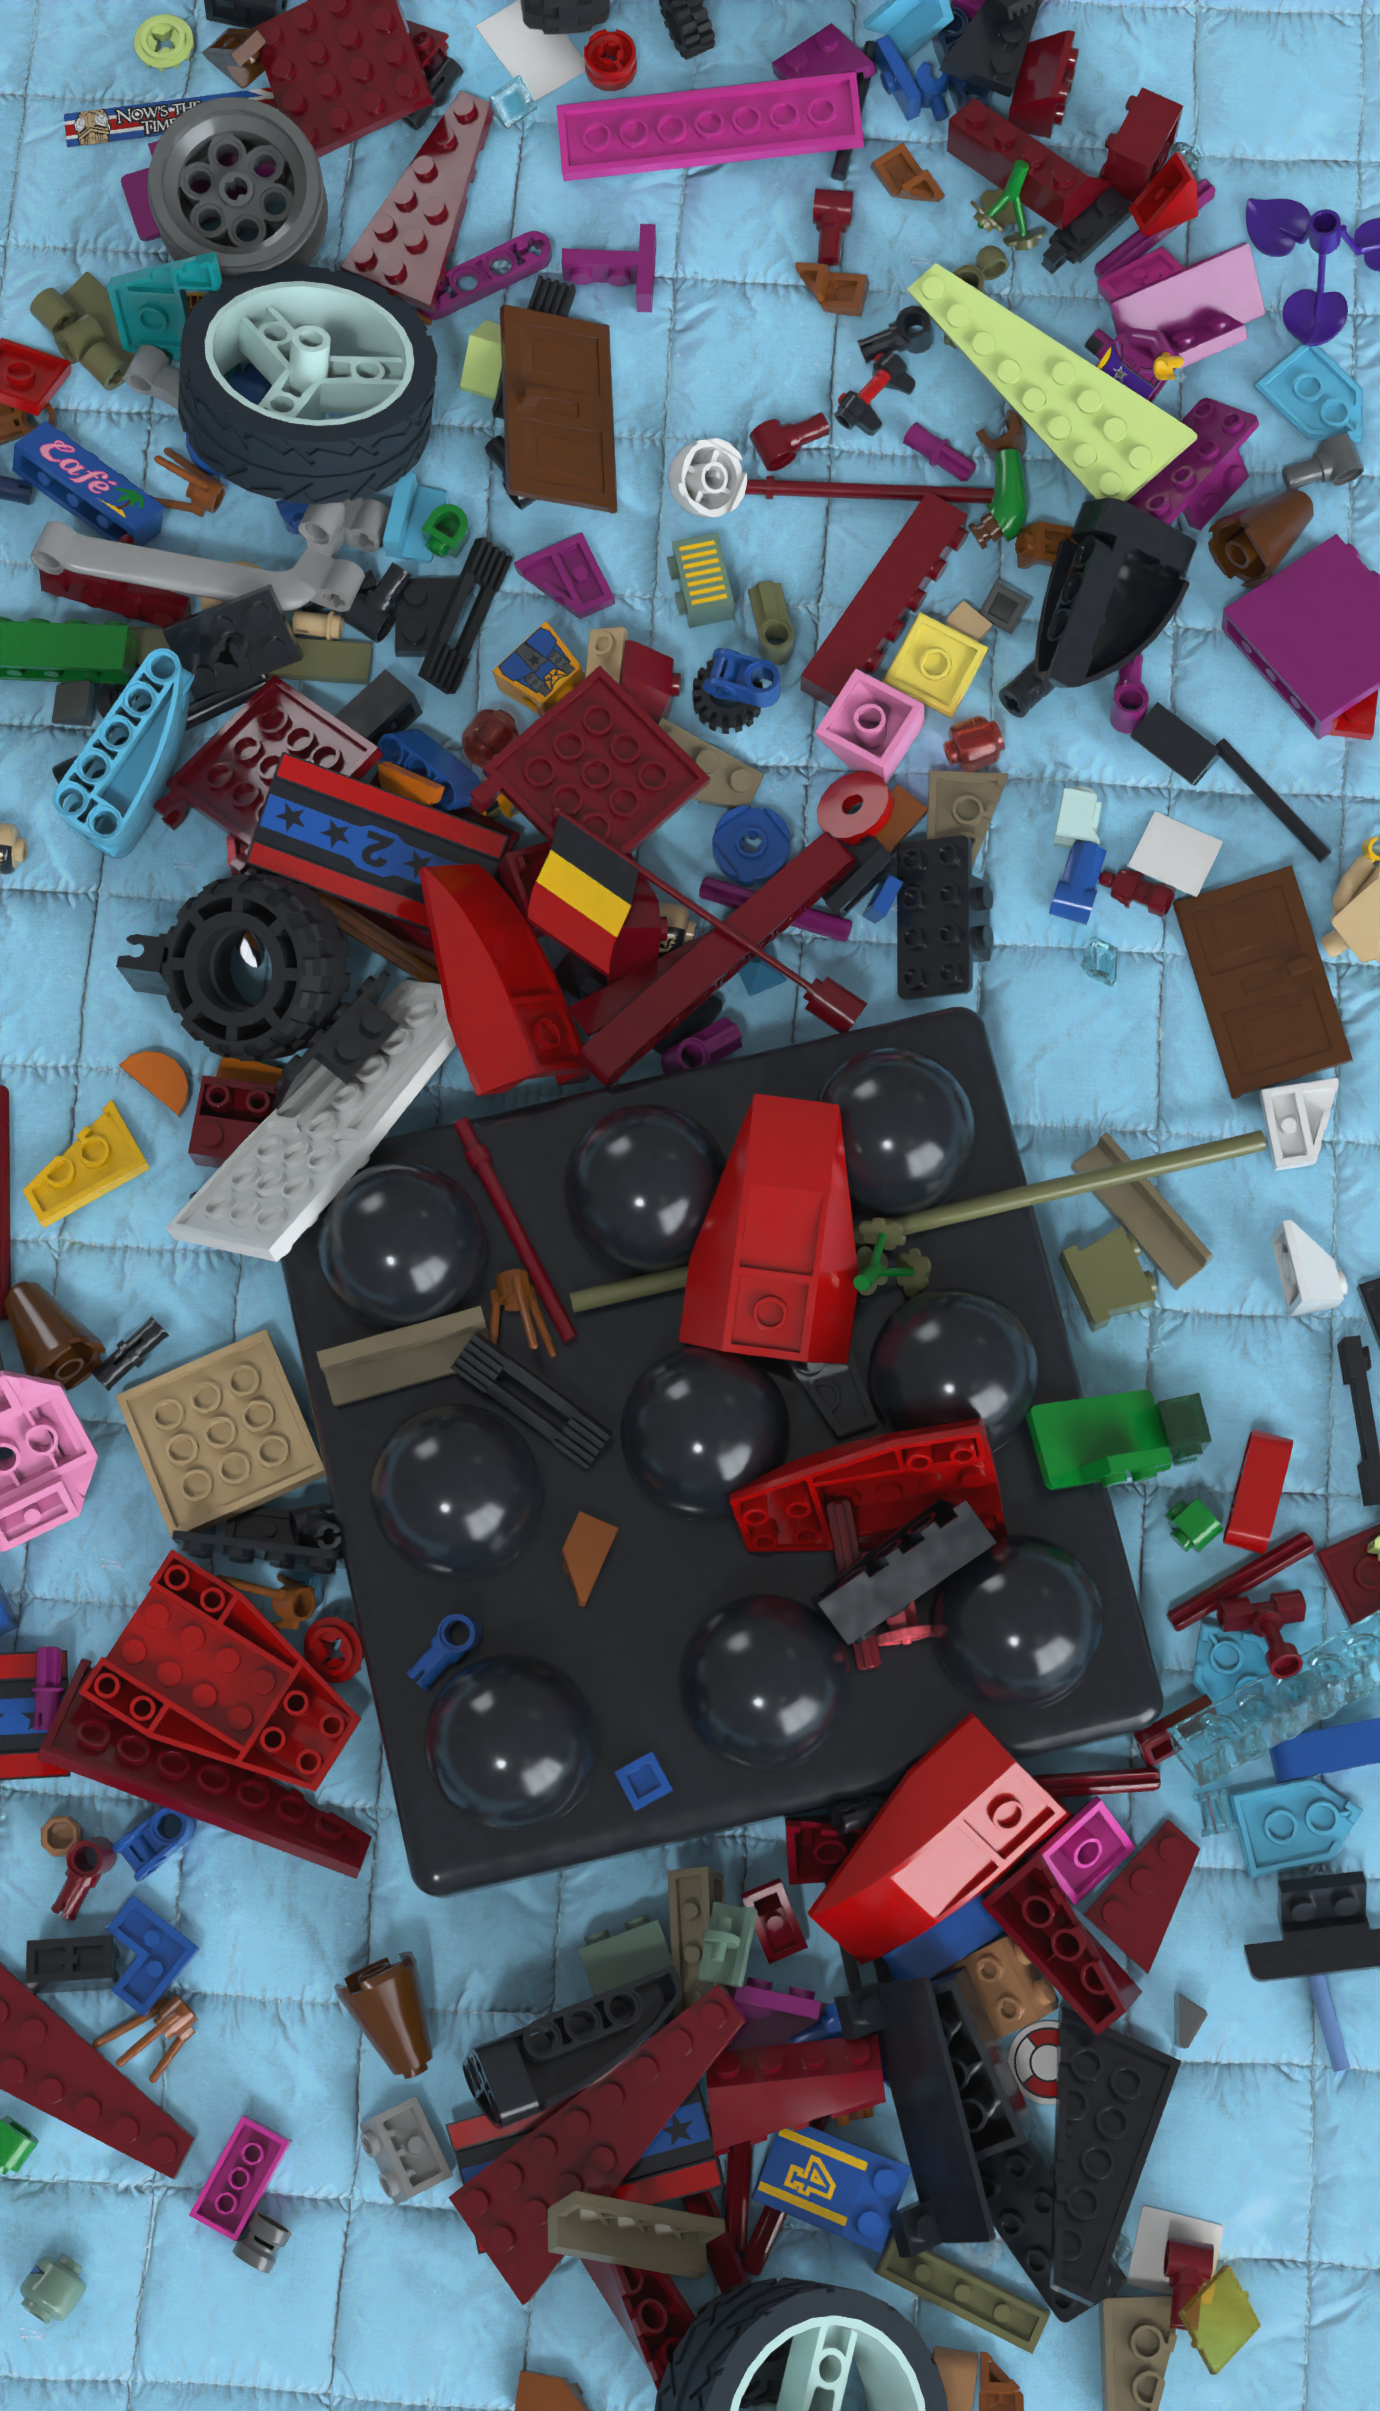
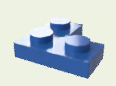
M132 1895L106 1930L138 1956L111 1991L146 2018L200 1948Z

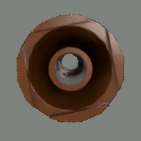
M1290 488L1220 518L1209 529V532H1212L1213 539L1208 542V546L1214 562L1230 580L1236 576L1245 581L1240 586L1245 588L1258 587L1272 576L1314 516L1312 500L1306 493Z
M20 1282L8 1291L4 1306L26 1375L60 1381L68 1391L87 1380L92 1375L91 1371L102 1364L99 1355L101 1352L105 1354L106 1349L101 1340L39 1283Z
M412 1951L399 1953L401 1962L390 1964L388 1957L369 1964L345 1977L344 1980L347 1986L338 1983L334 1986L337 1997L393 2075L403 2074L404 2079H410L425 2072L428 2069L427 2062L433 2058L417 1961Z

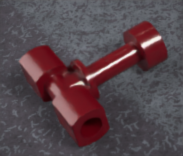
M1299 1589L1270 1593L1269 1601L1251 1603L1247 1596L1218 1600L1216 1617L1222 1632L1251 1629L1254 1635L1264 1637L1269 1648L1265 1654V1662L1273 1677L1286 1679L1294 1676L1301 1670L1303 1661L1296 1646L1292 1643L1284 1642L1280 1633L1283 1624L1303 1622L1305 1620L1306 1602Z

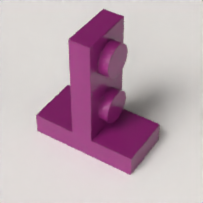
M640 224L639 252L562 248L563 281H571L578 285H587L591 282L609 283L618 287L636 284L637 312L652 313L657 246L656 224Z

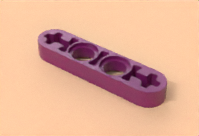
M530 231L446 271L444 284L439 286L436 296L440 303L437 305L435 314L417 307L418 311L432 320L442 319L543 270L549 265L552 258L549 238L539 231ZM534 246L535 249L541 250V254L535 257L532 252H528V248ZM514 253H518V258L522 260V265L518 266ZM498 260H505L511 264L509 272L503 275L493 273L490 267ZM469 276L475 278L478 283L473 290L462 291L456 286L457 282L462 277ZM446 286H450L454 298L451 299L449 292L446 293Z

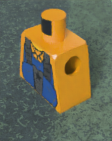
M546 621L492 671L497 687L502 693L538 715V707L543 706L548 711L585 679L580 663Z

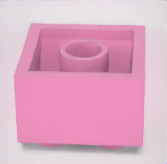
M855 669L816 729L815 735L851 770L855 772H872L882 777L887 784L925 724L924 704Z

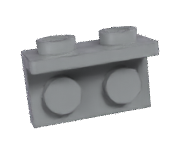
M416 2096L360 2124L362 2146L369 2157H374L381 2172L379 2174L380 2185L384 2193L389 2198H392L396 2205L453 2176Z

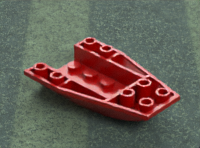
M479 864L424 866L419 869L448 1023L476 1096L505 1093L527 1079L555 1076L558 1086L585 1083L590 1080L591 1073L576 1059L583 1044L556 976L535 934L509 895Z
M754 1093L689 1258L679 1342L724 1352L785 1360L848 1364L857 1289L853 1281L858 1275L840 1106L839 1104Z
M983 1418L883 1434L834 1446L780 1466L729 1494L730 1504L748 1552L833 1551L825 1507L829 1502L842 1499L851 1502L860 1550H872L944 1493L966 1500L992 1537L1008 1535L997 1471Z
M171 1549L149 1583V1586L152 1588L107 1657L100 1658L78 1693L151 1739L316 1792L362 1719L241 1592Z
M971 1712L907 1771L807 1913L810 1918L863 1965L918 1937L1012 1874L1075 1815L1048 1787L1044 1788L1007 1751L997 1736Z

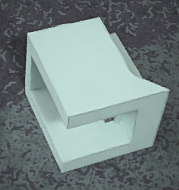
M1075 786L1072 789L1064 788L1053 841L1054 846L1072 849L1074 841H1088L1100 844L1101 840L1097 836L1096 831L1102 802H1097L1098 794L1093 789L1084 786Z

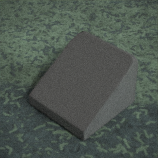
M1000 579L995 581L979 613L993 625L1012 634L1030 607L1034 597Z
M83 680L57 685L52 715L53 724L91 727L96 688L92 681Z
M1175 1994L1174 2040L1177 2047L1186 2049L1189 2048L1208 2014L1205 2009L1181 1994Z

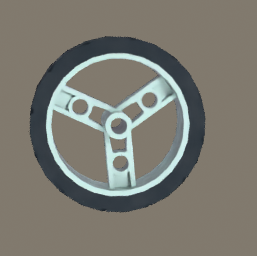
M302 265L274 267L267 271H252L238 275L222 283L218 291H209L194 305L184 324L180 347L178 414L183 432L188 433L189 437L186 439L203 462L217 474L222 473L225 475L226 480L252 493L276 500L284 498L286 502L313 505L340 503L348 498L352 501L376 494L398 482L402 476L404 477L419 462L428 443L438 357L432 336H427L425 332L428 330L412 308L396 295L391 296L388 294V290L362 277L338 270L332 272L328 268ZM247 359L272 384L271 389L259 405L248 401L236 392L223 378V375L235 365ZM325 412L361 413L341 419L324 420Z
M783 2277L778 2282L777 2278L751 2282L723 2296L718 2306L716 2303L710 2306L691 2324L673 2352V2363L668 2362L656 2396L654 2410L738 2411L742 2396L756 2370L773 2350L792 2336L793 2339L777 2404L765 2402L759 2404L753 2411H840L852 2359L857 2365L865 2388L868 2411H948L947 2395L937 2364L931 2358L933 2356L918 2330L894 2307L863 2291Z

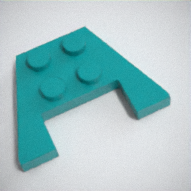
M209 252L111 277L107 290L123 350L136 354L140 346L150 345L164 352L170 364L172 360L180 362L182 330L191 312L186 290H219L222 284V277L216 252ZM238 363L223 375L228 383H230V379L236 370L242 371L241 363Z

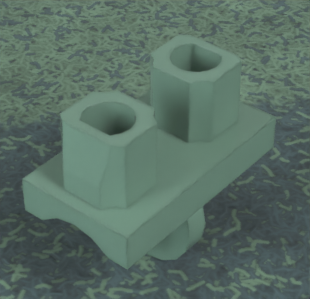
M719 1902L713 1903L708 1930L704 1931L702 1938L705 1946L698 1974L700 1981L715 1984L722 1983L723 1985L735 1987L743 1986L758 1910L748 1906L740 1907Z

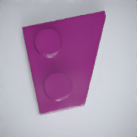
M832 23L771 63L773 74L780 80L848 72H863L864 78L875 75L874 63Z
M583 533L514 562L515 569L520 576L578 619L585 618L615 604V598Z

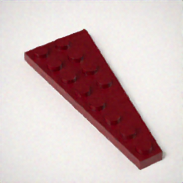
M0 1962V2089L172 2179H176L196 2138L160 2105L158 2106L127 2075L121 2073L97 2048L90 2045L75 2031V2028L37 1994L27 1988Z

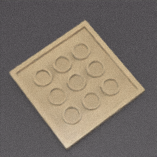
M267 1329L115 1395L171 1539L173 1530L199 1533L326 1476L319 1451Z

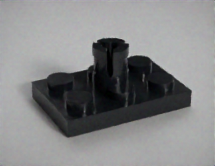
M271 584L164 625L162 629L171 651L178 656L182 667L195 675L190 686V691L195 700L301 661L304 656Z

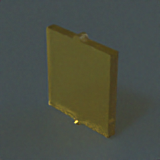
M1223 2265L1178 2313L1192 2339L1191 2347L1198 2350L1209 2373L1212 2375H1217L1261 2327L1248 2301V2292L1242 2290L1229 2265Z

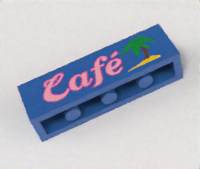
M44 421L15 443L12 471L24 480L32 483V486L107 540L118 542L122 535L127 534L135 539L136 546L144 547L161 533L165 506L47 421Z

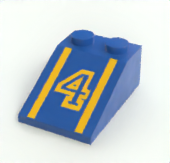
M810 2125L807 2128L794 2132L792 2127L775 2132L751 2199L881 2253L891 2227L889 2213L897 2210L912 2168L900 2161Z

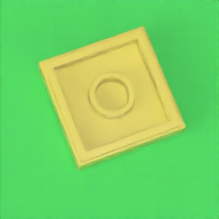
M919 612L882 682L952 719L984 661L989 647Z

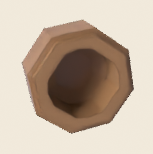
M68 1815L53 1816L41 1828V1846L55 1857L67 1856L69 1848L74 1843L83 1840V1827Z

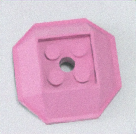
M3 1370L0 1371V1447H7L14 1451L13 1455L8 1459H0V1551L6 1552L80 1515L98 1459V1453L60 1381Z

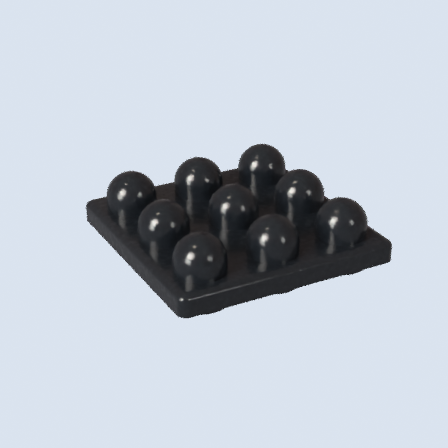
M951 1007L469 1119L480 1143L486 1144L492 1155L493 1161L491 1165L578 1334V1337L567 1343L562 1342L528 1274L530 1285L534 1286L536 1299L550 1332L557 1355L554 1358L549 1356L530 1308L529 1311L538 1347L536 1349L530 1348L520 1311H506L504 1305H500L497 1346L613 1432L587 1469L554 1446L551 1440L488 1393H483L458 1373L338 1407L332 1403L326 1377L320 1368L316 1352L478 1306L482 1308L489 1331L491 1311L489 1291L497 1288L495 1277L507 1270H526L476 1170L472 1171L464 1157L466 1150L453 1127V1123L382 1139L369 1155L368 1163L357 1170L318 1215L317 1221L308 1227L294 1242L290 1252L280 1258L336 1525L340 1529L338 1534L341 1536V1549L410 1874L413 1882L422 1892L437 1898H451L863 1799L864 1796L876 1793L881 1795L893 1792L907 1771L971 1712L997 1736L1007 1751L1018 1762L1135 1734L1145 1730L1159 1718L1163 1709V1693L1108 1487L1103 1488L1101 1482L1055 1490L1048 1489L1043 1480L1026 1418L1029 1408L1034 1405L1084 1398L1033 1205L904 1235L906 1237L904 1245H897L894 1250L883 1249L882 1253L888 1258L887 1268H898V1256L903 1252L909 1253L911 1248H918L921 1251V1256L928 1257L931 1262V1271L928 1278L929 1285L927 1289L920 1290L918 1295L908 1297L904 1292V1286L898 1284L897 1277H888L887 1282L884 1285H877L875 1292L871 1295H862L857 1291L850 1348L878 1424L839 1439L784 1359L724 1352L679 1342L686 1287L576 1313L573 1311L569 1292L666 1271L689 1264L694 1244L754 1093L839 1104L853 1226L859 1225L862 1221H872L873 1218H889L910 1214L935 1206L1028 1185L987 1029L983 1019L975 1011L965 1007ZM869 1243L855 1247L856 1254L858 1249L863 1246L869 1247L873 1253L875 1244ZM502 1369L495 1379L563 1430L570 1420ZM983 1418L997 1471L1008 1535L993 1537L997 1542L996 1544L914 1600L919 1625H931L932 1636L912 1641L911 1644L879 1646L881 1665L873 1669L859 1670L856 1667L852 1643L847 1645L842 1642L809 1600L811 1596L839 1576L834 1550L748 1552L730 1504L729 1494L780 1466L834 1446L883 1434ZM579 1511L619 1528L585 1607L579 1606L576 1601L574 1588L569 1576L565 1574L562 1567L563 1557L561 1554ZM860 1550V1553L863 1554L871 1550ZM463 1613L477 1618L483 1630L482 1640L479 1645L472 1651L466 1652L456 1664L451 1662L434 1680L427 1691L416 1683L422 1675L414 1680L409 1677L406 1672L432 1646L430 1640L437 1634L438 1626L445 1617ZM886 1620L876 1626L877 1636L889 1631ZM457 1621L452 1626L450 1633L452 1640L458 1645H463L467 1642L470 1631L466 1623ZM653 1751L674 1791L638 1811H634L614 1772Z

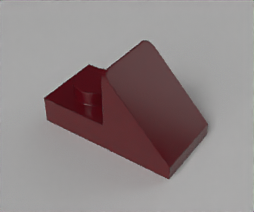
M780 1877L740 1894L744 1906L754 1907L758 1910L755 1932L769 1964L808 1948Z

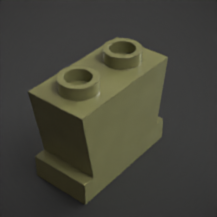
M1122 1225L1082 1251L1079 1250L1077 1244L1062 1250L1058 1258L1092 1332L1106 1327L1112 1316L1152 1307L1156 1300L1154 1294L1158 1293V1288L1149 1270L1143 1272L1137 1257L1141 1256V1252L1135 1237L1132 1234L1126 1235Z

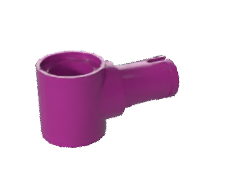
M1141 653L1131 663L1128 662L1118 670V683L1114 686V698L1109 717L1110 723L1114 729L1125 734L1133 733L1146 716L1149 703L1148 692L1142 683L1143 655ZM1126 706L1132 707V708H1134L1135 710H1128V709H1125L1124 707H1126Z

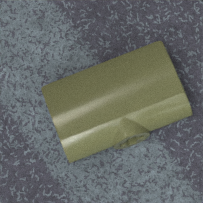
M85 272L63 295L54 288H47L34 298L30 306L31 314L54 336L55 343L66 360L71 361L72 364L79 362L108 391L126 382L123 380V377L135 353L122 349L108 291L89 272Z

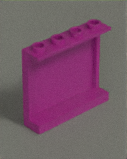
M1337 534L1223 610L1222 631L1318 740L1331 732L1332 722L1335 718L1380 688V575L1374 570L1370 571L1361 562L1355 547L1350 543L1345 544Z

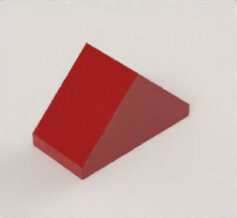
M1175 152L1128 208L1144 236H1152L1198 217L1197 182L1184 157L1179 152Z

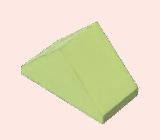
M485 320L469 336L460 389L495 400L502 382L500 324Z

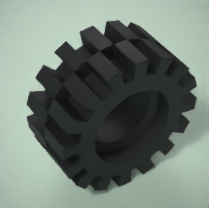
M659 0V5L662 8L660 9L661 15L665 19V27L668 28L669 36L674 41V46L677 51L679 50L682 58L684 57L687 60L714 48L715 34L711 29L713 26L711 20L707 17L708 12L703 7L702 0Z
M712 659L707 662L706 670L703 667L697 672L698 678H694L692 699L695 714H699V721L703 725L708 722L709 729L716 732L717 727L722 728V734H729V728H735L736 733L742 731V725L746 724L747 727H750L753 724L754 716L758 718L761 708L739 702L736 706L729 708L719 706L714 701L712 695L702 688L704 680L710 677L714 665V660ZM760 680L754 683L755 687L763 689Z

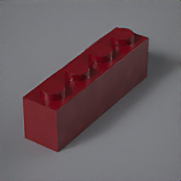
M976 98L969 101L949 119L947 152L1003 191H1005L1014 162L1016 160L1027 162L1029 169L1019 194L1021 203L1061 231L1111 187L1110 180L1074 166Z
M830 1814L784 1817L789 1885L829 1882L868 1827L839 1835L836 1833V1829L843 1825L833 1828Z
M1040 1851L1018 1867L981 1902L982 1906L1097 2036L1126 2013L1143 1992L1077 1918Z
M878 2034L865 2035L852 2040L836 2038L726 2050L722 2052L706 2071L715 2157L729 2153L730 2146L749 2141L750 2145H754L768 2140V2134L792 2127L793 2132L809 2127V2122L828 2115L831 2119H835L886 2102Z
M579 2258L649 2370L658 2392L668 2362L673 2363V2352L690 2328L692 2319L695 2318L693 2312L669 2274Z

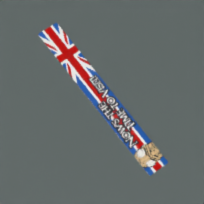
M271 87L67 113L64 114L67 147L161 136L171 123L185 111L202 102L223 97L248 98L268 104L277 110L278 107Z

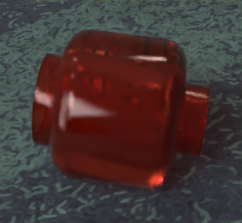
M483 709L477 712L461 736L464 754L470 762L483 768L519 736V731L515 725L514 718L506 711Z
M977 715L952 725L948 730L949 741L943 743V749L949 764L954 765L957 763L963 772H974L995 764L1000 758V751L1005 749L1004 740L997 723L994 720L989 722L982 715Z

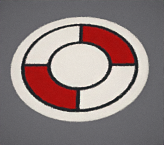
M1041 2021L1027 2026L1015 2037L1008 2054V2063L1022 2094L1029 2100L1039 2104H1056L1058 2022Z

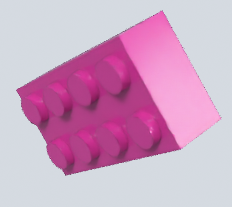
M247 2115L242 2116L189 2216L234 2241L241 2239L292 2140Z

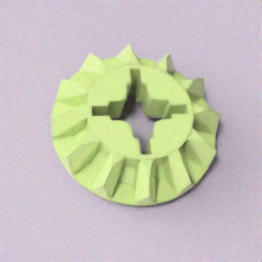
M169 14L156 15L147 19L139 26L134 37V47L138 58L145 63L147 68L156 67L162 73L165 68L174 67L178 70L179 64L182 61L190 59V52L195 47L189 25L181 18ZM170 39L173 48L164 47L160 51L157 41L166 42Z

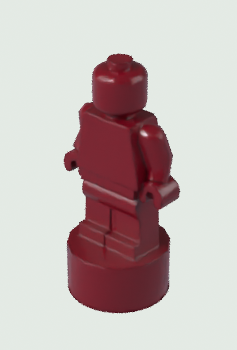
M1122 869L1117 873L1116 877L1114 873L1107 870L1099 874V884L1107 888L1111 887L1110 896L1124 904V907L1130 908L1129 904L1133 901L1148 908V912L1162 918H1165L1174 900L1176 889L1161 883L1157 886L1142 881L1141 877L1144 874L1139 871Z

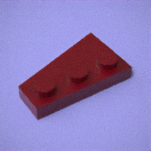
M1169 1819L1164 1822L1083 1914L1086 1919L1146 1974H1149L1200 1851V1848Z

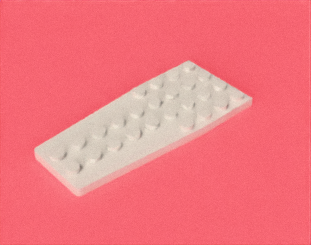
M412 980L400 983L378 1005L381 1010L400 1024L396 1033L348 1085L320 1064L279 1110L275 1109L239 1145L165 1227L173 1239L278 1262L280 1258L287 1255L292 1249L294 1242L308 1227L317 1221L318 1215L337 1195L340 1189L358 1169H361L368 1163L369 1155L455 1048L456 1043L448 1023L441 984Z

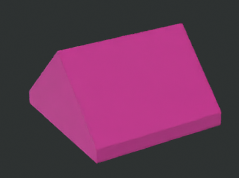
M1098 1796L1091 1798L1074 1814L1075 1816L1030 1856L1031 1858L1039 1851L1041 1852L1064 1895L1073 1905L1079 1903L1136 1849L1130 1838Z

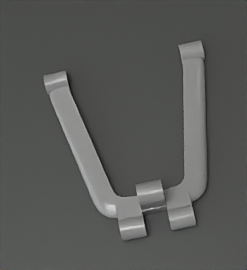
M150 345L140 346L123 380L136 392L152 395L178 410L180 369L169 365L168 357L160 349ZM348 498L340 503L309 504L298 526L300 535L307 540V548L295 566L283 572L88 537L76 533L71 527L58 521H50L46 524L31 552L30 558L37 568L53 575H59L66 569L78 574L221 601H229L271 584L283 611L298 609L311 601L335 611L346 612L352 606L365 578V573L356 563L347 559L336 558L343 544L366 552L378 550L384 536L390 509L377 500H363L361 498L352 501Z

